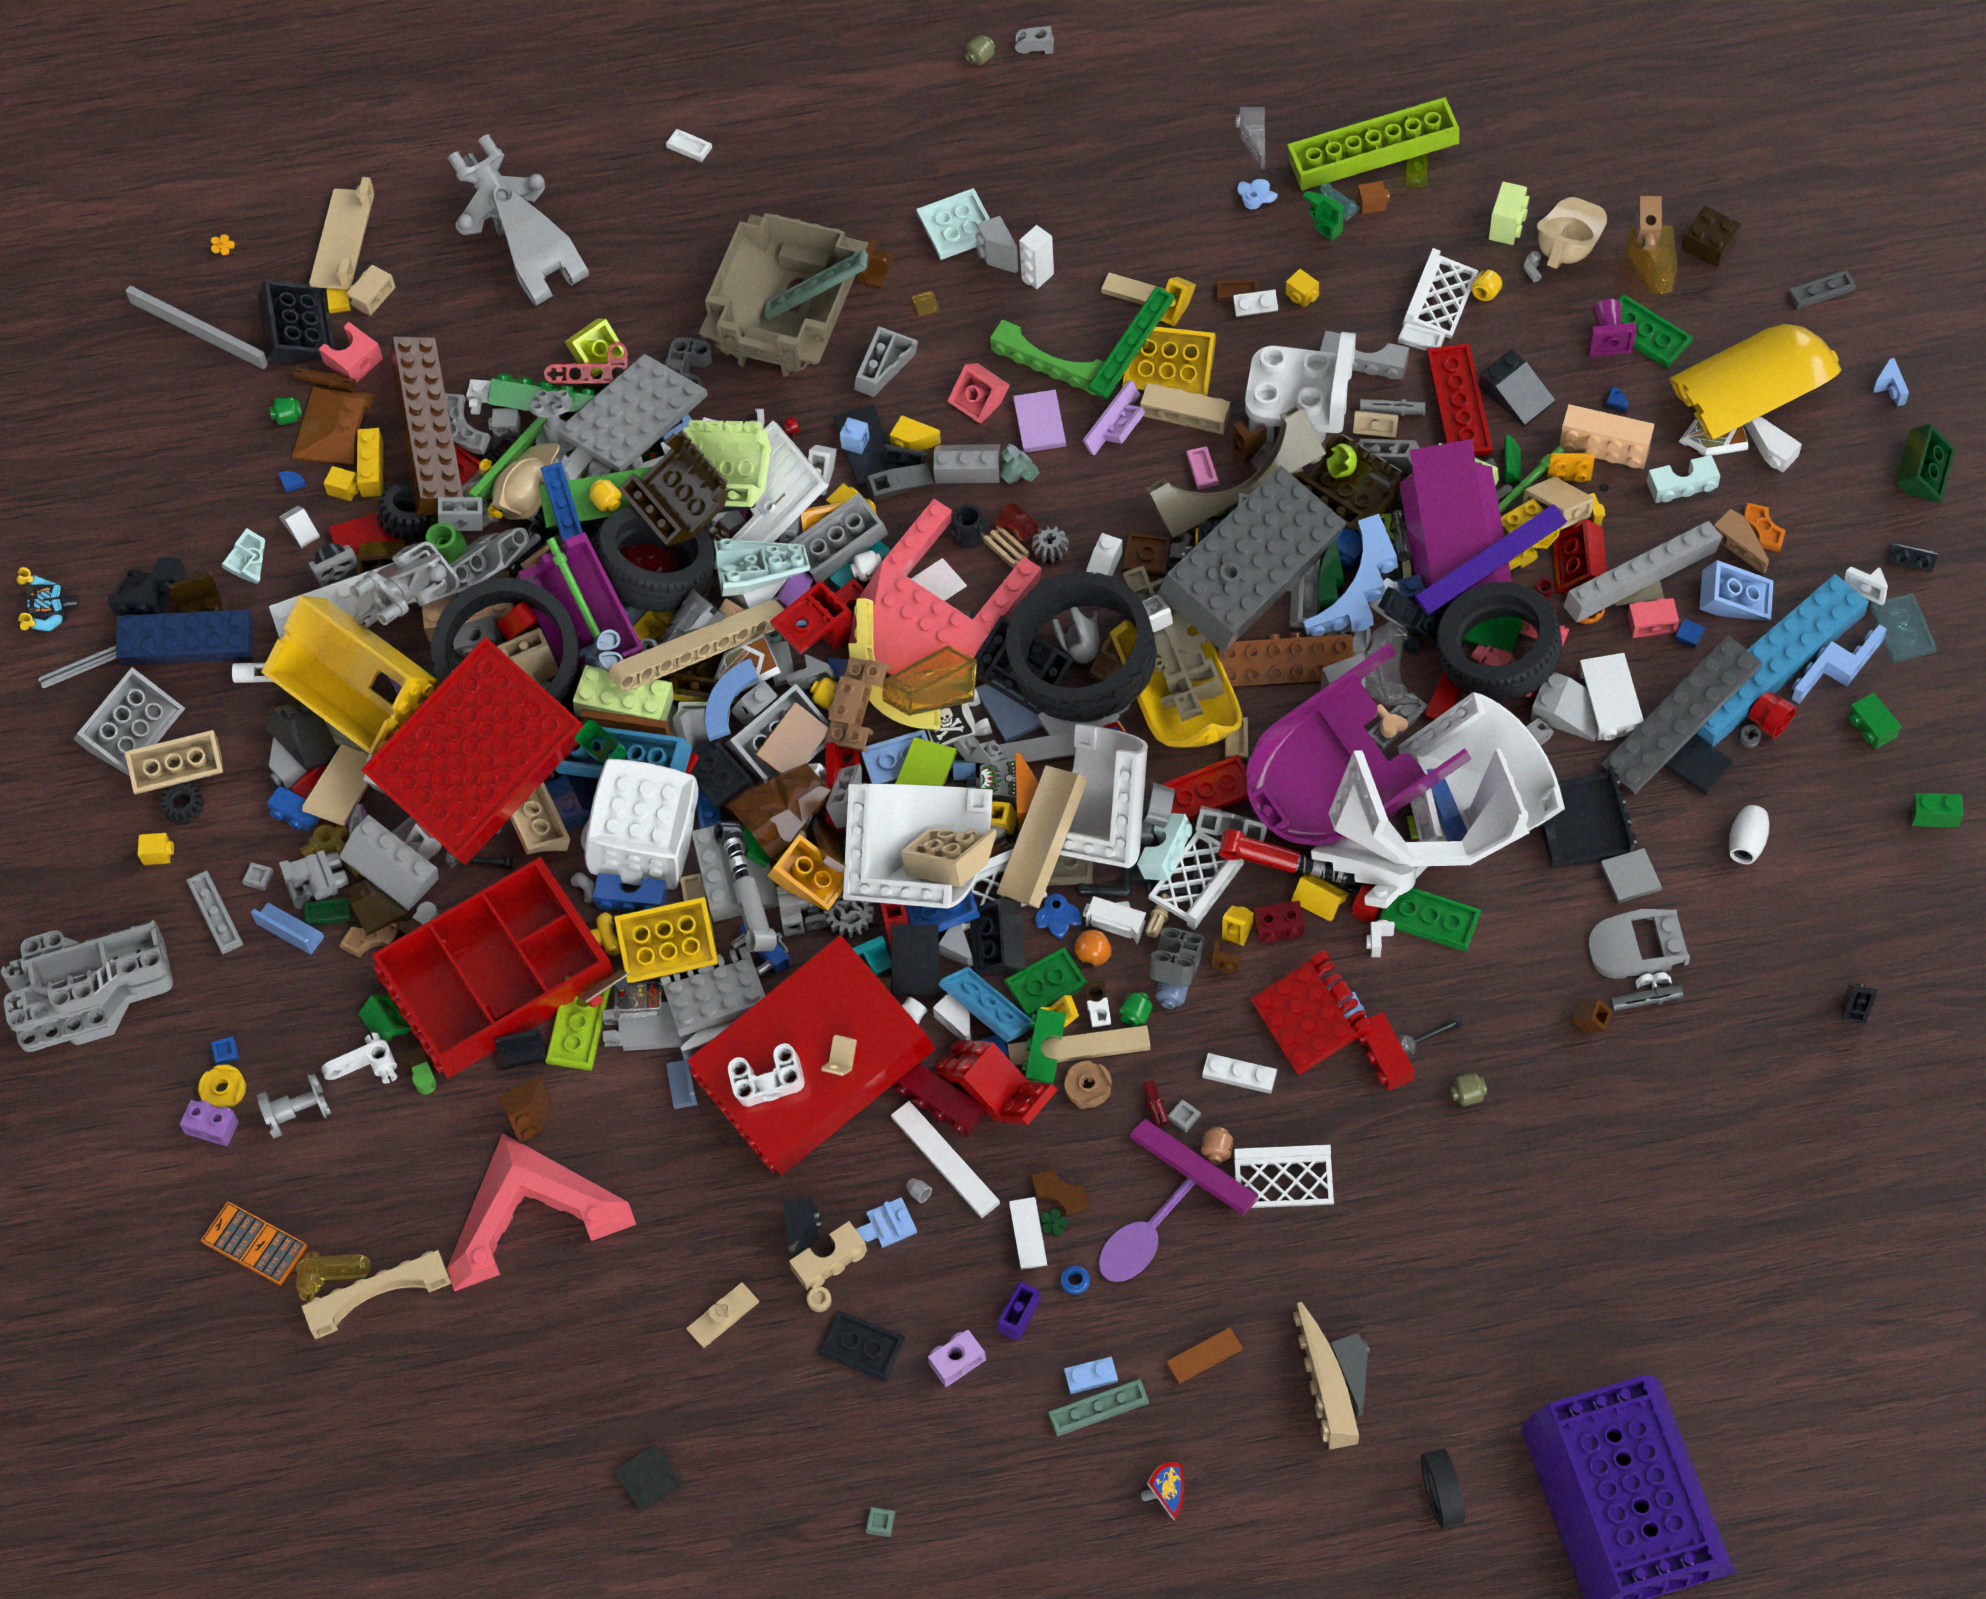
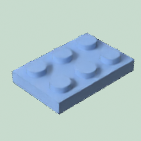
M924 729L866 746L869 748L868 753L860 751L871 784L896 783L913 738L916 737L928 741Z

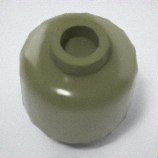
M977 35L966 44L965 57L970 63L983 65L994 56L995 44L990 37Z
M1476 1073L1456 1077L1453 1083L1454 1086L1450 1087L1452 1099L1454 1101L1458 1100L1461 1106L1480 1103L1483 1101L1484 1095H1487L1485 1081L1483 1077H1479Z

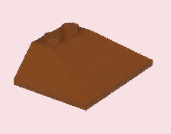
M313 387L292 459L355 466L358 429L360 428L364 413L370 414L375 395Z

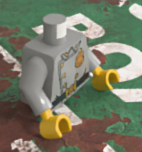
M483 459L480 462V470L462 486L463 497H469L470 490L492 468L490 466L492 461ZM492 491L482 501L483 528L489 523L499 522V519L503 516L502 512L499 511L500 509L492 506Z

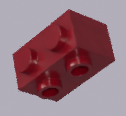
M1300 901L1254 908V923L1259 943H1274L1279 939L1288 938L1293 940L1304 936L1305 923Z

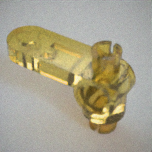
M331 825L319 826L314 831L313 836L307 839L308 844L299 848L304 857L317 854V852L324 850L325 855L338 852L340 857L345 847L341 839L350 835L349 831L342 825H337L334 828ZM343 861L357 881L364 877Z
M307 1252L305 1258L296 1265V1289L299 1291V1297L302 1300L307 1301V1296L309 1295L310 1301L314 1299L324 1280L355 1279L368 1276L371 1269V1261L364 1255L320 1257L317 1252H312V1257H310L311 1253Z

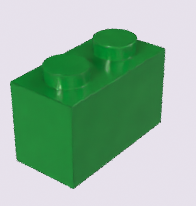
M1874 692L1851 705L1848 714L1851 724L1862 732L1864 740L1875 749L1898 737L1901 725Z
M1915 793L1911 803L1912 826L1958 828L1963 817L1962 794Z

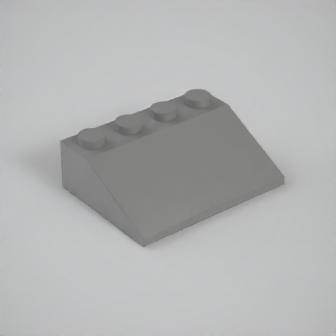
M132 667L84 724L73 740L91 754L130 776L125 752L157 744L185 708Z
M797 684L786 690L725 743L733 755L760 781L776 776L778 773L757 758L755 754L794 702L798 703L830 728V723ZM827 735L806 763L826 747Z
M715 826L691 832L712 920L717 922L741 916V911L733 887L735 880L733 879L734 873L731 872L728 862L729 855L726 854L724 846L715 841ZM742 841L741 850L744 851L743 856L746 855V845L744 841ZM746 858L748 862L747 868H749L748 874L756 881L764 910L779 907L775 883L767 876L771 871L770 863L764 868Z

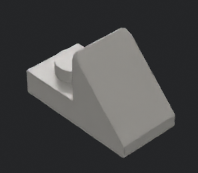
M807 654L804 655L807 668L786 675L788 684L790 686L797 684L802 691L812 688L816 680L820 682L824 677L832 680L837 679L827 663Z

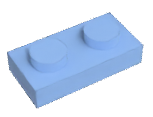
M1112 1357L1064 1368L1070 1394L1118 1383Z

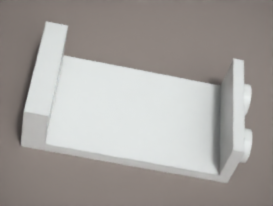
M1620 653L1580 660L1578 673L1580 679L1585 680L1598 726L1597 741H1609L1617 737L1629 736L1644 720L1625 654Z

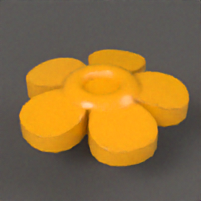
M223 234L220 236V239L218 237L211 239V244L213 245L211 251L217 254L220 252L221 255L226 256L229 254V250L235 247L234 242L229 241L228 235Z

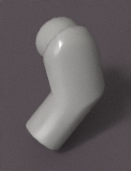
M1532 251L1526 257L1523 265L1525 272L1533 282L1539 281L1542 277L1537 270L1539 260L1541 259V255L1537 251Z
M575 873L571 877V884L575 887L580 886L583 889L584 902H594V881L584 873Z

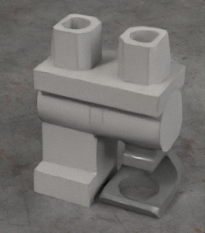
M324 850L317 852V854L306 856L304 859L290 863L286 860L279 863L296 909L303 908L304 903L310 901L311 896H314L316 900L325 899L330 895L335 896L338 895V888L349 884L344 870L333 874L331 872L332 869L342 866L338 852L325 855ZM302 886L303 891H296L295 888Z
M781 886L776 887L785 937L805 933L801 910L808 911L809 914L805 918L807 931L828 927L825 914H820L819 907L786 891ZM798 924H799V926H798L797 928H794V929L788 928L789 926H793V925H798Z

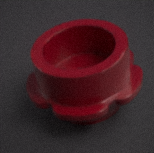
M1548 578L1539 579L1533 586V589L1542 594L1545 599H1549L1555 593V586Z

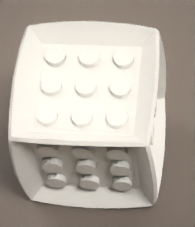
M621 759L606 760L596 788L590 819L585 824L581 835V845L585 850V862L589 872L598 875V873L620 875L622 883L641 886L643 878L665 880L667 889H676L684 869L691 841V831L693 830L694 814L698 800V785L695 777L675 769L645 762Z

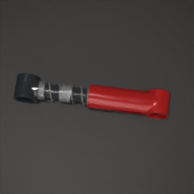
M1227 829L1223 831L1219 855L1224 859L1232 861L1242 859L1290 873L1301 870L1303 873L1308 872L1315 877L1320 878L1323 876V879L1327 877L1332 879V881L1339 882L1341 888L1349 893H1359L1363 885L1361 882H1355V874L1333 871V863L1327 864L1325 861L1305 858L1304 855L1300 856V852L1297 850L1245 837L1244 833L1238 830Z

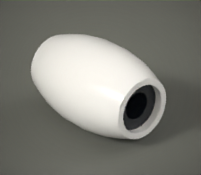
M1749 805L1744 807L1736 817L1729 835V852L1734 861L1741 864H1751L1762 853L1769 835V818L1765 809Z

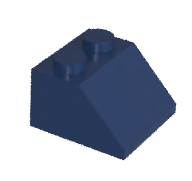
M564 775L545 783L566 831L587 823L590 819L596 792L590 777Z

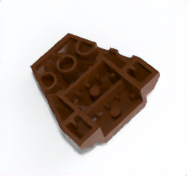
M804 763L745 788L723 806L735 820L738 819L756 839L760 848L774 861L788 849L798 831H804L807 827L806 821L811 814H817L829 798L831 789L807 763Z

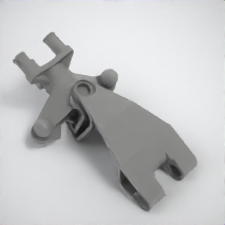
M487 134L478 140L488 155L482 162L478 163L473 153H469V157L466 155L462 158L459 151L452 153L447 158L457 172L456 176L459 181L474 183V187L477 190L462 215L458 217L456 229L462 235L481 233L484 220L492 217L498 236L506 235L515 273L520 285L531 302L537 306L554 296L545 282L546 276L559 269L568 284L572 286L588 277L589 271L569 236L528 203H535L545 189L544 178L539 174H533L527 178L501 176L498 170L505 155L501 149L497 148L491 136Z
M523 528L506 530L501 534L483 535L463 549V555L451 564L447 563L436 547L430 542H422L404 547L392 557L394 564L382 568L377 573L372 570L369 571L361 581L350 587L351 593L356 598H361L362 595L370 590L372 593V606L370 610L357 618L358 624L361 626L365 623L362 626L364 629H367L378 620L381 624L387 625L396 617H401L409 611L406 602L412 598L416 599L419 606H424L435 600L464 591L474 584L483 582L506 568L526 546L529 540L527 531Z

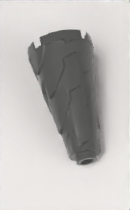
M692 589L681 603V608L670 621L671 625L658 641V646L700 628L712 625L715 622H720L726 616L711 602L701 597L700 593Z

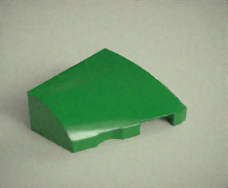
M1306 191L1303 194V199L1308 200L1311 204V208L1308 211L1313 219L1316 231L1330 241H1333L1343 232L1344 205L1325 195Z

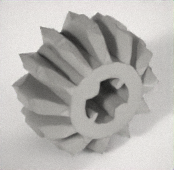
M1047 525L1045 531L1039 529L1038 534L1033 536L1032 550L1035 552L1036 558L1042 557L1043 563L1050 560L1053 564L1055 559L1061 561L1063 555H1067L1069 541L1065 537L1064 531L1059 532L1057 526L1050 530Z

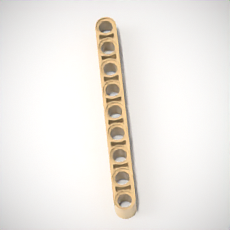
M776 600L766 601L727 617L720 622H715L712 625L700 628L619 661L610 667L608 675L622 691H629L743 644L761 634L765 635L774 631L775 629L771 626L770 621L781 613L784 608Z

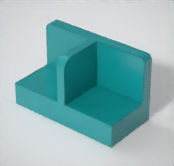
M883 936L852 948L876 976L892 969V959L887 952Z

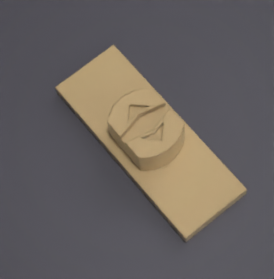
M741 1282L686 1329L704 1349L757 1305L759 1300Z

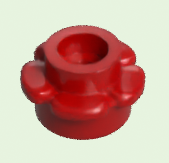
M786 417V422H783L787 435L792 433L793 437H795V434L800 432L795 417Z

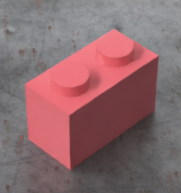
M1659 598L1655 601H1637L1629 604L1627 618L1632 638L1677 632L1679 618L1673 598Z

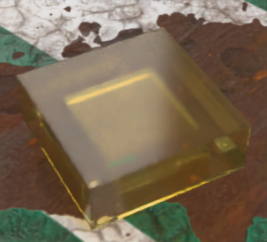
M932 290L912 296L918 316L939 311Z

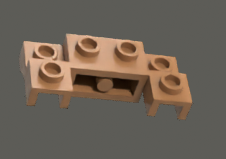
M849 658L844 677L840 676L839 682L835 685L834 701L828 710V719L831 720L826 743L835 742L840 748L868 753L869 748L865 745L868 735H873V731L869 728L861 727L871 694V685L886 688L887 684L884 682L886 671H891L892 669L890 665L868 659Z

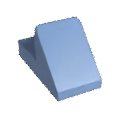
M1892 358L1878 377L1873 392L1889 390L1890 398L1894 399L1898 407L1906 404L1909 391L1895 358Z

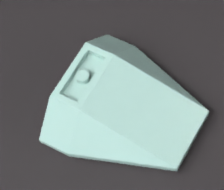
M731 539L714 541L717 575L722 596L744 595L810 570L804 545Z

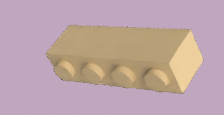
M1147 383L1140 403V407L1145 412L1144 417L1224 434L1230 416L1229 401H1225L1222 398L1207 397L1199 393L1185 392L1181 389L1167 388L1160 384Z

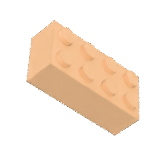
M1569 404L1562 426L1559 446L1567 453L1594 454L1595 458L1606 460L1610 463H1619L1632 468L1644 469L1650 449L1654 424Z

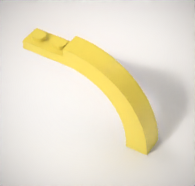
M860 598L857 599V605L854 607V614L857 618V627H855L854 635L857 643H849V656L875 661L873 601ZM871 685L872 690L869 701L890 719L918 729L941 731L940 708L915 706L898 697L887 685L886 688Z

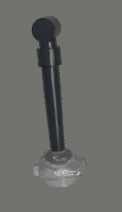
M447 850L446 863L450 864V867H455L460 861ZM474 856L469 862L498 867L503 866L505 869H511L513 858L505 857L502 859L499 857Z
M1455 1015L1452 1017V1021H1446L1441 1026L1414 1039L1409 1035H1401L1399 1042L1404 1052L1412 1055L1415 1053L1417 1043L1442 1032L1450 1031L1453 1027L1461 1028L1463 1026L1462 1018L1460 1015Z

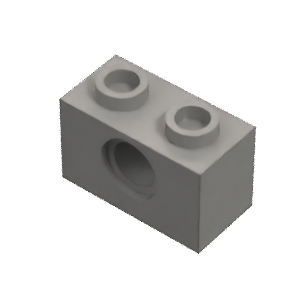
M492 615L464 623L455 636L453 642L454 650L460 657L465 659L485 636L496 646L503 644L502 634L495 626L498 621Z

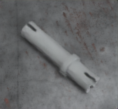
M1361 399L1360 411L1401 414L1403 417H1405V414L1425 416L1426 402H1407L1406 399H1402V401Z

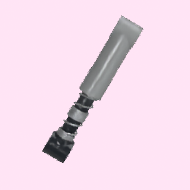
M718 821L714 827V838L718 844L724 846L726 854L729 855L728 862L731 872L734 873L733 879L735 880L733 887L747 932L746 947L749 952L773 951L777 943L776 933L772 928H769L756 881L748 874V862L746 857L743 856L744 851L741 850L744 839L743 823L741 821Z

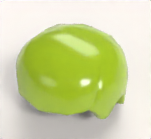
M1344 443L1338 444L1331 448L1334 453L1326 461L1328 471L1334 478L1351 475L1357 465V457L1353 448Z

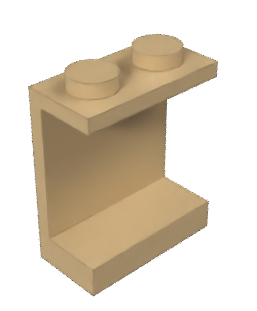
M1552 477L1526 488L1523 495V504L1533 498L1539 504L1544 503L1549 507L1555 504L1567 520V523L1560 527L1561 530L1591 517L1594 497L1557 477Z

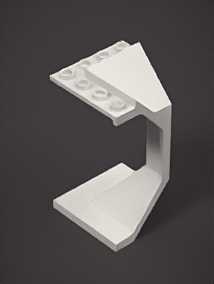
M1500 748L1495 750L1470 808H1465L1464 810L1471 828L1462 841L1405 842L1388 821L1362 750L1353 751L1328 813L1334 831L1395 864H1407L1410 867L1471 865L1529 834L1526 826L1528 812L1524 809L1521 795L1514 784V777L1510 774L1507 760L1503 757Z

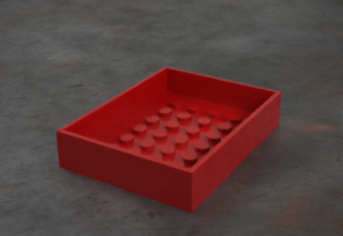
M485 636L367 762L361 771L466 866L579 744L575 740V735L584 725Z

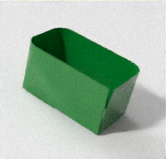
M593 720L587 721L584 727L575 735V740L583 747L585 746V749L596 758L600 757L598 760L604 765L608 759L623 760L627 755V751L621 744ZM597 736H602L606 740L605 747L600 751H594L591 748V742ZM611 749H615L614 752L606 759V754L608 753V751H610Z

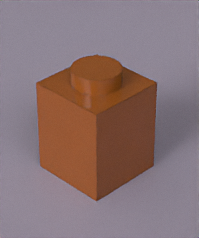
M1383 181L1358 185L1357 199L1361 213L1366 214L1386 210L1387 201H1390V194L1388 188L1385 189Z

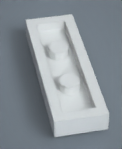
M1208 1053L1202 1078L1271 1094L1277 1069Z

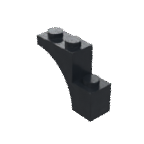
M158 558L154 570L145 581L127 592L109 595L107 603L114 614L121 616L126 614H156L161 592L171 593L168 585L178 580H184L187 569L180 558Z

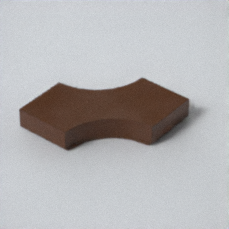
M1055 1170L1031 1175L1037 1200H1050L1057 1203L1063 1208L1066 1216L1090 1210L1083 1185L1073 1186L1063 1182L1056 1175Z

